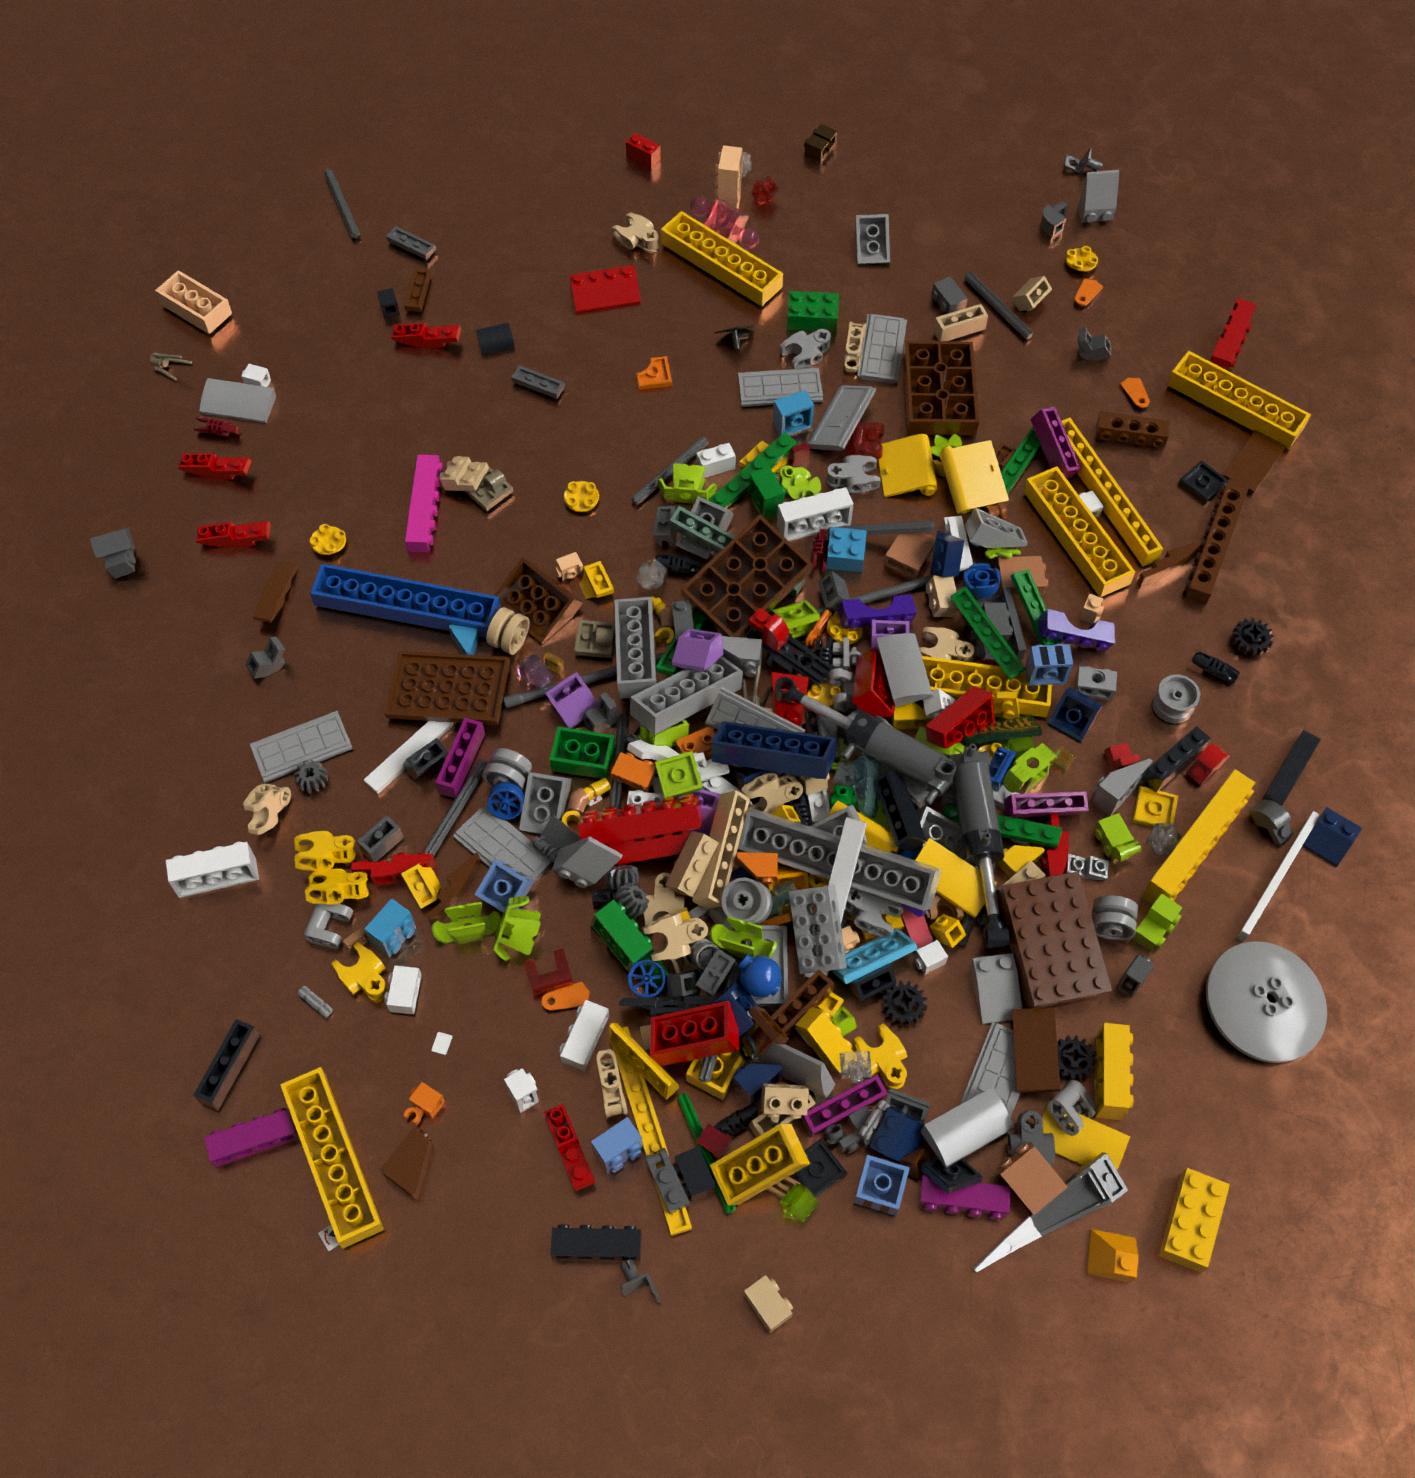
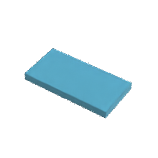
M895 929L889 939L878 937L845 953L847 968L831 971L847 984L918 948L912 939L901 930Z

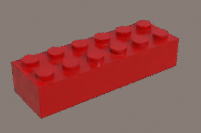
M686 794L680 799L668 797L662 799V802L655 803L654 800H650L638 806L627 804L623 806L624 808L616 809V807H609L602 812L590 810L585 812L580 819L578 829L581 840L590 836L602 844L698 829L701 828L703 814L699 795Z

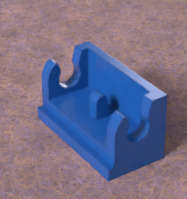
M998 747L997 751H995L990 761L991 766L989 769L992 790L999 792L1005 775L1015 762L1016 752L1003 747Z

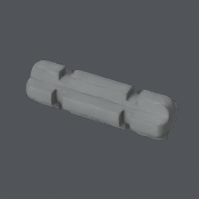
M302 986L298 990L297 994L299 997L305 1000L317 1012L319 1011L324 1018L329 1017L333 1012V1009L328 1004H325L314 992H311L308 987Z
M880 1100L876 1105V1109L872 1111L865 1125L859 1131L861 1137L866 1140L870 1138L890 1107L887 1102Z

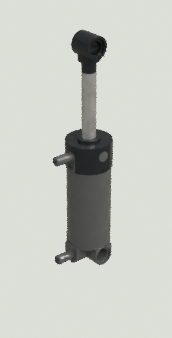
M781 677L776 681V700L782 703L794 701L847 730L844 738V744L847 747L841 755L843 759L848 760L852 752L856 750L921 784L929 792L924 800L927 805H931L936 796H941L950 790L956 765L952 760L948 759V756L884 723L883 720L864 710L858 712L852 720L800 692L799 687L795 686L794 681L789 677Z
M970 744L969 747L964 749L963 753L948 755V759L952 760L956 765L953 783L962 834L961 841L964 860L970 865L980 866L989 921L985 928L987 947H1006L1010 943L1008 927L1000 919L992 864L1001 861L1005 856L989 772L991 766L988 751L978 752L976 745Z

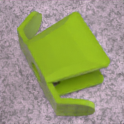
M680 463L673 464V487H666L663 479H658V485L664 499L695 504L698 496L709 501L716 493L717 484L713 483L707 490H702L705 484V478H702L705 466H687Z
M1043 743L1035 749L1030 748L1014 762L1012 768L1007 772L1003 779L1004 787L1009 792L1014 793L1019 791L1023 784L1029 780L1022 793L1027 794L1048 776L1050 762L1054 758L1057 759L1058 756ZM1033 759L1039 763L1037 768H1030L1028 766L1033 762Z
M528 896L509 898L493 946V950L505 961L510 957L500 943L526 955L531 953L534 944L533 937L537 936L541 924L539 921L541 913L514 909L515 907L528 904L530 901Z
M481 902L445 908L444 912L453 922L445 924L439 921L432 924V933L438 941L445 944L451 942L465 944L481 941L483 937L494 935L497 932L501 922L500 913L493 911L489 916L480 917ZM472 915H474V917L462 918V917H465V916H472Z
M728 916L726 917L727 921L736 931L730 930L722 924H715L710 930L712 943L721 949L727 950L730 955L742 959L748 954L751 957L762 955L771 958L777 946V941L775 940L771 942L763 940L761 926ZM746 939L750 940L752 947L741 944V942Z

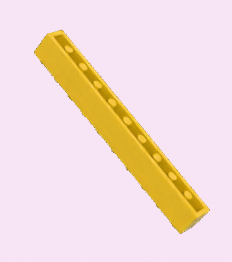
M1072 419L1062 420L1061 422L1081 467V470L1077 472L1089 491L1093 490L1103 505V511L1140 564L1144 567L1159 560L1163 550L1159 541Z

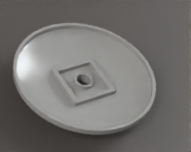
M1267 942L1241 943L1223 953L1213 964L1209 972L1206 984V999L1211 1018L1223 1037L1245 1055L1270 1063L1293 1061L1307 1054L1321 1039L1327 1022V1004L1323 989L1308 965L1289 950ZM1267 994L1273 995L1275 1003L1268 1001Z

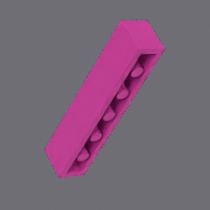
M417 455L405 537L407 552L429 553L430 546H433L434 516H437L436 502H439L438 487H441L439 476L443 472V462H440L439 455Z

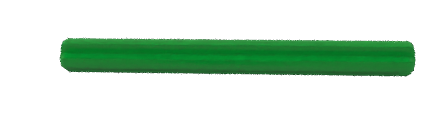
M686 1092L677 1096V1101L696 1146H699L710 1171L724 1212L730 1214L736 1210V1206H728L710 1167L711 1164L716 1162L715 1157H713L714 1154L696 1142L703 1129Z

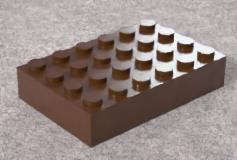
M905 341L903 366L907 435H977L979 411L973 342Z
M760 514L681 588V596L685 600H690L691 606L722 636L742 638L753 628L748 624V620L759 607L769 613L812 572L813 564Z
M1079 871L1006 884L996 890L1002 919L1005 926L1008 927L1009 945L1011 953L1014 955L1026 1009L1042 1008L1103 996L1112 991Z

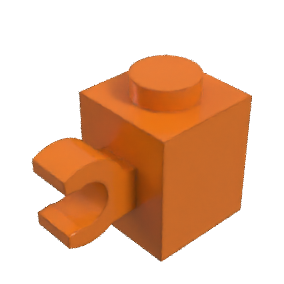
M421 1082L419 1086H415L409 1095V1101L413 1107L405 1111L404 1117L408 1119L411 1114H415L416 1118L413 1120L415 1125L419 1124L423 1114L433 1119L445 1102L443 1095Z

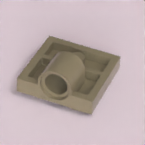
M489 467L476 491L464 492L484 510L488 511L511 494L513 487L506 482L501 471L498 469L494 471Z
M579 620L574 654L612 658L616 633L615 623Z

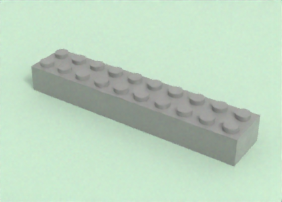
M755 809L747 811L738 849L748 853H778L779 863L830 879L841 836ZM862 844L851 887L926 911L932 907L942 869Z

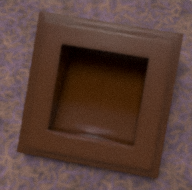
M920 1147L903 1157L900 1163L903 1166L910 1167L907 1177L919 1179L923 1174L920 1170L921 1163L928 1160L924 1149Z

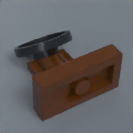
M755 1006L748 1013L759 1027L751 1036L743 1034L739 1037V1053L748 1064L757 1062L759 1056L773 1042L784 1045L789 1039L765 1009ZM746 1038L747 1043H742V1039ZM743 1048L745 1049V1052L748 1055H750L751 1060L745 1055Z

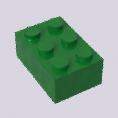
M789 291L787 330L817 331L819 329H826L829 332L837 333L839 293Z
M558 726L549 759L551 771L600 779L606 778L608 780L615 750V735Z
M612 900L594 914L590 925L629 972L637 962L645 960L653 949L651 946L652 942L648 936L641 934L636 921L628 918L623 905Z

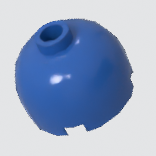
M985 563L971 565L969 570L964 572V587H967L974 598H990L999 589L1000 572L997 568L994 570L990 568L989 564Z

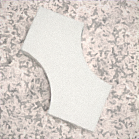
M642 740L631 742L627 747L628 751L640 759L659 761L680 755L667 745L656 746Z

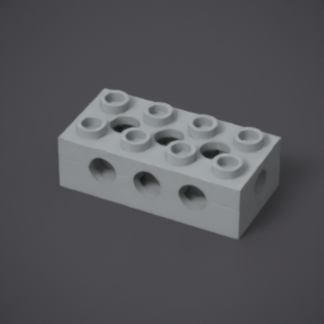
M836 886L789 891L800 974L813 973L818 969L830 971L847 968ZM814 904H815L816 907H817V912H816V913H814V911H813V905H814ZM816 925L820 928L819 934L816 932ZM819 946L823 949L822 955L819 953Z
M759 925L762 927L763 940L777 941L776 949L771 958L781 969L782 981L779 983L781 986L780 990L774 996L770 994L765 998L751 997L766 1012H776L788 1000L787 926ZM746 939L745 945L752 947V942Z

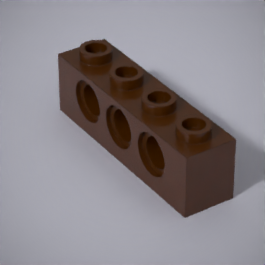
M1100 411L1096 424L1095 438L1165 448L1169 438L1170 421Z
M818 969L771 1018L789 1036L797 1028L795 1024L811 1007L817 1008L833 992L834 982Z

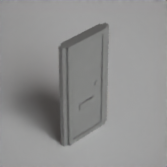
M877 314L867 315L865 338L862 345L857 378L891 384L898 383L907 324L906 319Z
M819 368L738 373L741 407L774 405V400L804 390L807 391L812 402H823Z
M839 386L808 441L810 448L844 450L876 389L872 388V386Z
M724 687L718 693L705 724L716 730L719 729L723 721L800 733L805 731V729Z
M338 711L250 744L264 783L297 771V766L303 767V762L309 764L313 760L315 763L353 749Z
M487 804L482 806L453 835V838L472 854L477 852L480 855L481 861L489 868L494 860H503L534 879V883L554 863L552 859H548L546 855L542 854L543 850L533 847L532 841L509 822L495 817L489 811Z
M992 1022L960 1104L993 1087L1011 1117L1020 1093H1017L1014 1031Z

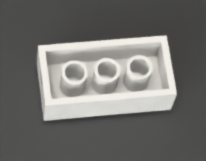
M846 487L826 493H818L807 498L803 497L791 502H784L778 505L777 528L788 541L815 535L819 532L820 528L828 531L829 527L850 526L854 504Z
M236 842L230 846H218L212 850L196 851L190 855L174 856L172 859L166 860L168 882L179 898L259 880L256 858L247 842Z

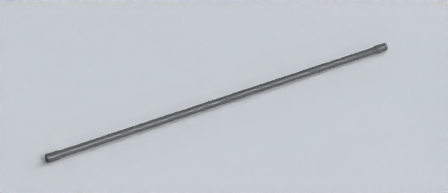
M968 570L959 571V576H964V572ZM929 575L850 599H860L864 604L924 587L932 576L938 575ZM822 606L815 608L819 616H822L826 609L831 613L835 612L830 607ZM665 652L655 654L656 664L659 663ZM617 666L580 677L585 684L617 675ZM561 682L503 697L505 707H513L526 701L547 696L545 693Z

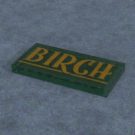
M1032 715L1019 716V718L1013 719L999 718L995 719L994 725H986L984 730H976L972 736H965L963 739L966 744L1041 736L1042 728Z

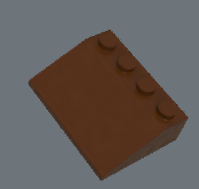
M524 557L520 559L494 595L499 596L501 608H508L515 614L519 613L529 618L528 632L542 644L565 625L583 604V602L536 564Z

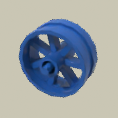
M498 783L492 787L489 793L488 809L497 818L513 819L522 811L524 794L513 783ZM496 794L499 798H492V796ZM519 799L520 804L514 802L513 800Z
M642 960L631 968L628 974V983L636 995L654 997L664 989L666 974L658 963L652 960ZM643 964H653L649 973H646ZM638 966H640L643 972L642 976L633 974ZM657 966L662 974L651 976ZM632 977L639 978L642 981L633 986ZM663 978L660 988L653 982L654 979ZM645 983V994L639 993L636 989ZM649 984H651L657 991L648 995Z

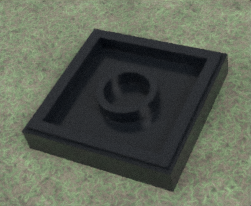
M1201 460L1179 480L1178 484L1206 504L1221 490L1222 485L1226 486L1228 479Z
M819 1139L804 1150L810 1164L793 1174L812 1200H815L847 1175V1171L822 1139Z
M939 1158L923 1162L920 1166V1170L947 1194L982 1182L983 1176L963 1159L947 1168L944 1167Z

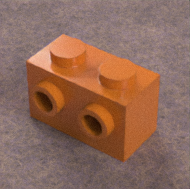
M711 726L676 740L677 753L703 752L705 759H712L711 742L715 733Z
M620 752L611 772L612 779L648 793L657 773L655 764L648 760H638L631 753L626 752V754Z

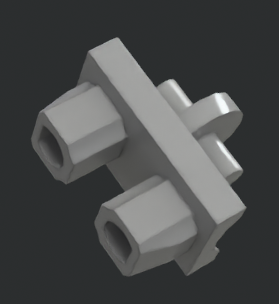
M843 637V642L833 643L832 655H842V658H833L832 666L834 669L841 668L848 671L849 662H851L852 666L857 665V658L862 653L858 652L857 648H851V652H849V637Z

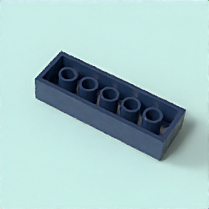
M723 721L711 742L712 762L826 779L836 758V738Z

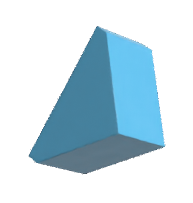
M453 624L450 625L451 637L464 655H474L479 642L478 630Z

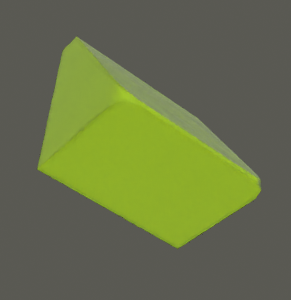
M844 1006L839 1008L833 1018H830L831 1022L840 1028L842 1037L857 1028L854 1016Z

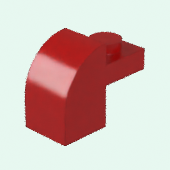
M759 607L748 620L750 626L763 634L762 642L776 652L788 640V626L776 613L772 616Z
M1128 742L1111 746L1104 750L1111 772L1140 762L1139 754L1131 755Z
M1212 743L1197 757V760L1186 773L1198 784L1203 785L1230 755L1216 743Z

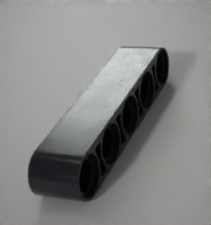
M1303 729L1265 793L1264 800L1274 801L1281 806L1284 804L1319 744L1320 738Z

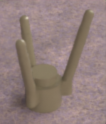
M156 352L150 358V363L152 366H155V371L163 373L174 381L177 378L162 369L168 366L169 361L184 364L193 363L192 361L183 360L181 355L159 354Z
M758 665L753 695L747 699L745 679H742L743 698L760 707H764L771 687L767 688L761 701L760 697L757 696L761 666Z

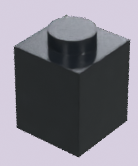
M393 288L377 291L383 317L400 314Z

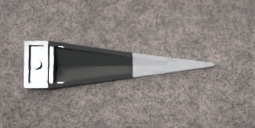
M1102 1152L1089 1163L1083 1164L1064 1182L1068 1188L1035 1215L1031 1213L973 1268V1271L978 1272L1028 1243L1113 1203L1127 1192L1128 1188L1107 1153Z

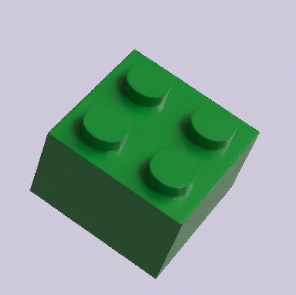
M768 466L750 473L749 496L758 512L766 520L776 517L778 505L785 502L784 496L786 491L784 486L779 484L777 474L772 472Z

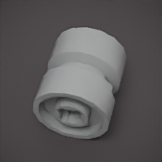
M705 937L702 940L689 944L691 953L688 956L696 965L705 970L719 948Z

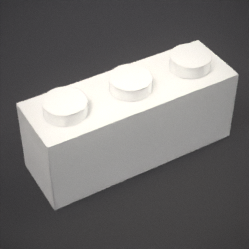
M585 1000L583 1006H579L576 1013L578 1018L575 1024L570 1025L567 1033L569 1036L566 1043H562L559 1050L562 1063L585 1072L610 1016L608 1008Z

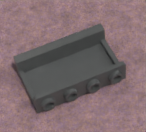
M1003 588L1002 594L993 595L990 598H975L981 607L984 603H1006V608L1010 613L1009 625L1013 629L1012 636L1007 643L1019 660L1024 659L1026 646L1011 588ZM971 627L970 638L975 643V657H978V660H995Z

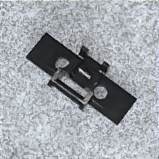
M753 628L747 635V638L762 640L763 634ZM789 633L788 640L778 652L762 642V648L771 653L767 661L769 666L773 667L774 662L785 668L784 674L791 675L792 671H797L802 676L809 677V680L818 687L828 677L829 671L834 669L833 666L815 655L816 651L814 649H809L793 638L791 633Z
M714 995L623 998L619 1002V1006H638L651 1011V1017L695 1008L700 1005H708L718 997Z

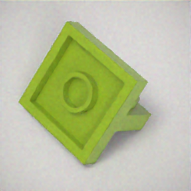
M807 600L772 610L773 615L776 613L784 620L793 638L809 634L816 625V621L820 620L819 613Z
M693 751L655 762L665 798H675L704 789Z

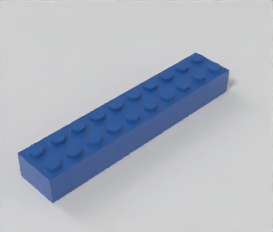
M321 563L310 592L314 606L450 631L449 626L452 624L477 629L479 637L483 638L487 637L489 625L496 612L501 608L499 596Z

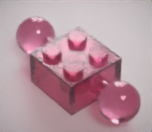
M696 196L691 200L690 210L692 214L696 217L706 216L705 226L735 244L739 240V244L745 249H753L757 246L759 242L757 231L753 228L743 229L749 218L747 214L725 200L715 199L712 207H710L709 200L704 196Z

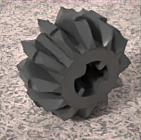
M311 760L309 764L303 762V767L297 766L298 772L294 773L295 784L302 792L307 790L311 794L312 790L319 792V787L325 788L324 782L328 781L327 770L320 762L315 764Z
M631 865L613 866L605 874L607 887L615 890L629 882L638 884L639 873L637 867Z
M631 882L618 888L614 900L617 903H621L625 908V914L633 918L644 913L648 908L647 904L650 902L646 898L648 894L643 892V888H639L637 883L632 884Z

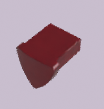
M808 443L791 448L789 453L790 466L800 465L809 461L810 446Z
M708 1123L696 1142L714 1154L713 1157L717 1159L729 1149L732 1138L729 1134L725 1135Z

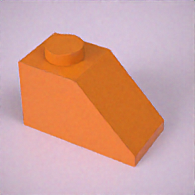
M737 852L738 863L756 881H761L762 884L777 882L778 853Z

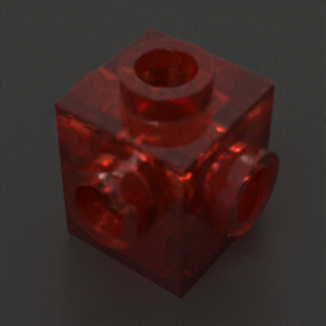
M768 176L762 180L758 179L755 181L750 193L759 204L768 203L774 198L779 187Z

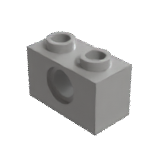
M1079 666L1075 679V690L1088 697L1112 700L1116 692L1117 672L1109 669Z

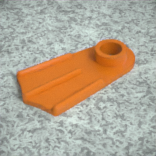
M1084 279L1075 296V302L1079 306L1087 305L1103 289V286L1096 280Z
M1127 378L1120 383L1123 390L1137 407L1145 408L1149 405L1150 400L1140 378Z
M826 609L809 633L805 646L814 645L817 636L827 627V622L832 615L829 610Z
M581 981L546 993L542 997V1006L549 1011L577 1008L580 1005L583 1006L585 1000L589 999L590 991ZM549 999H553L555 1003L553 1005H549L547 1001Z

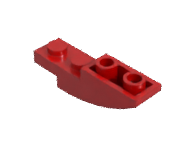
M425 322L396 324L393 326L391 339L417 347L445 348L446 343L459 341L461 328L459 325L427 327Z
M183 453L178 469L208 478L234 480L236 475H247L252 461L249 457H217L214 453Z
M268 520L233 525L230 521L198 526L196 542L217 547L255 546L256 541L269 539L271 524Z
M1050 814L1045 824L1060 827L1058 814ZM1068 831L1062 832L1058 848L1047 846V851L1044 857L1041 858V867L1045 869V877L1063 874L1069 852Z
M402 852L394 854L392 862L387 860H379L378 862L360 860L352 862L351 870L352 873H366L367 878H371L374 885L404 881L401 873L417 864H420L422 867L433 868L435 860L433 854L426 852L419 854Z
M564 1104L544 1111V1116L575 1192L594 1184L595 1179Z

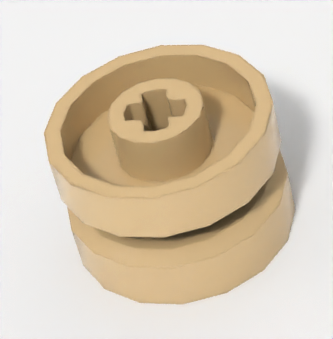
M500 608L489 625L486 637L487 644L497 649L501 647L504 652L511 655L516 654L527 636L530 624L529 618L519 613L515 614L508 608Z

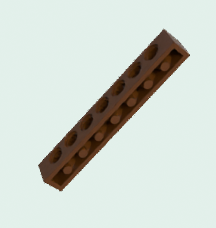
M1231 479L1228 480L1226 486L1222 485L1219 495L1222 497L1221 499L1217 498L1214 508L1217 511H1213L1209 521L1212 524H1208L1204 534L1207 535V538H1203L1200 546L1202 552L1198 551L1194 562H1197V566L1193 565L1189 576H1192V580L1188 579L1185 590L1188 591L1185 598L1207 604L1248 492V485Z

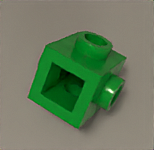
M834 786V791L829 796L831 808L837 801L847 806L854 805L857 807L858 795H855L854 787Z

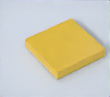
M1140 786L1132 822L1171 832L1178 795L1162 791L1156 793L1151 788Z

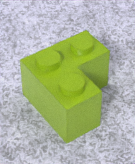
M1161 893L1146 917L1137 927L1135 936L1131 939L1150 952L1155 947L1160 948L1166 940L1163 937L1165 933L1168 932L1170 934L1182 917L1179 913L1183 907Z

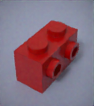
M634 133L626 141V156L652 169L661 160L660 145Z

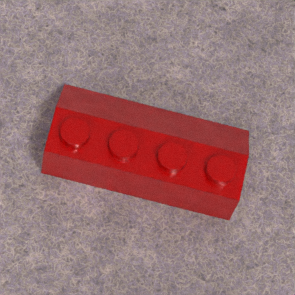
M634 265L569 275L570 291L576 313L641 303Z
M874 647L857 658L852 702L856 708L872 715L892 717L895 712V703L881 653Z
M729 1001L651 1017L650 1056L661 1066L739 1051V1029Z

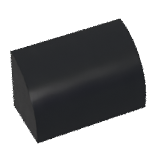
M509 322L476 330L482 356L515 349Z

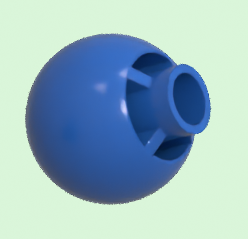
M748 954L737 966L741 970V985L749 995L765 998L770 994L774 996L780 990L781 986L779 983L782 981V973L779 965L772 958L762 955L751 957Z

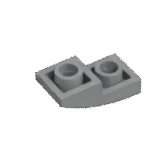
M1068 854L1064 874L1079 871L1080 878L1107 880L1109 861L1093 856L1086 859Z

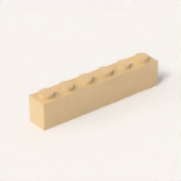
M737 790L720 794L709 835L710 838L719 843L693 896L692 901L706 910L722 907V894L729 884L750 802V798Z

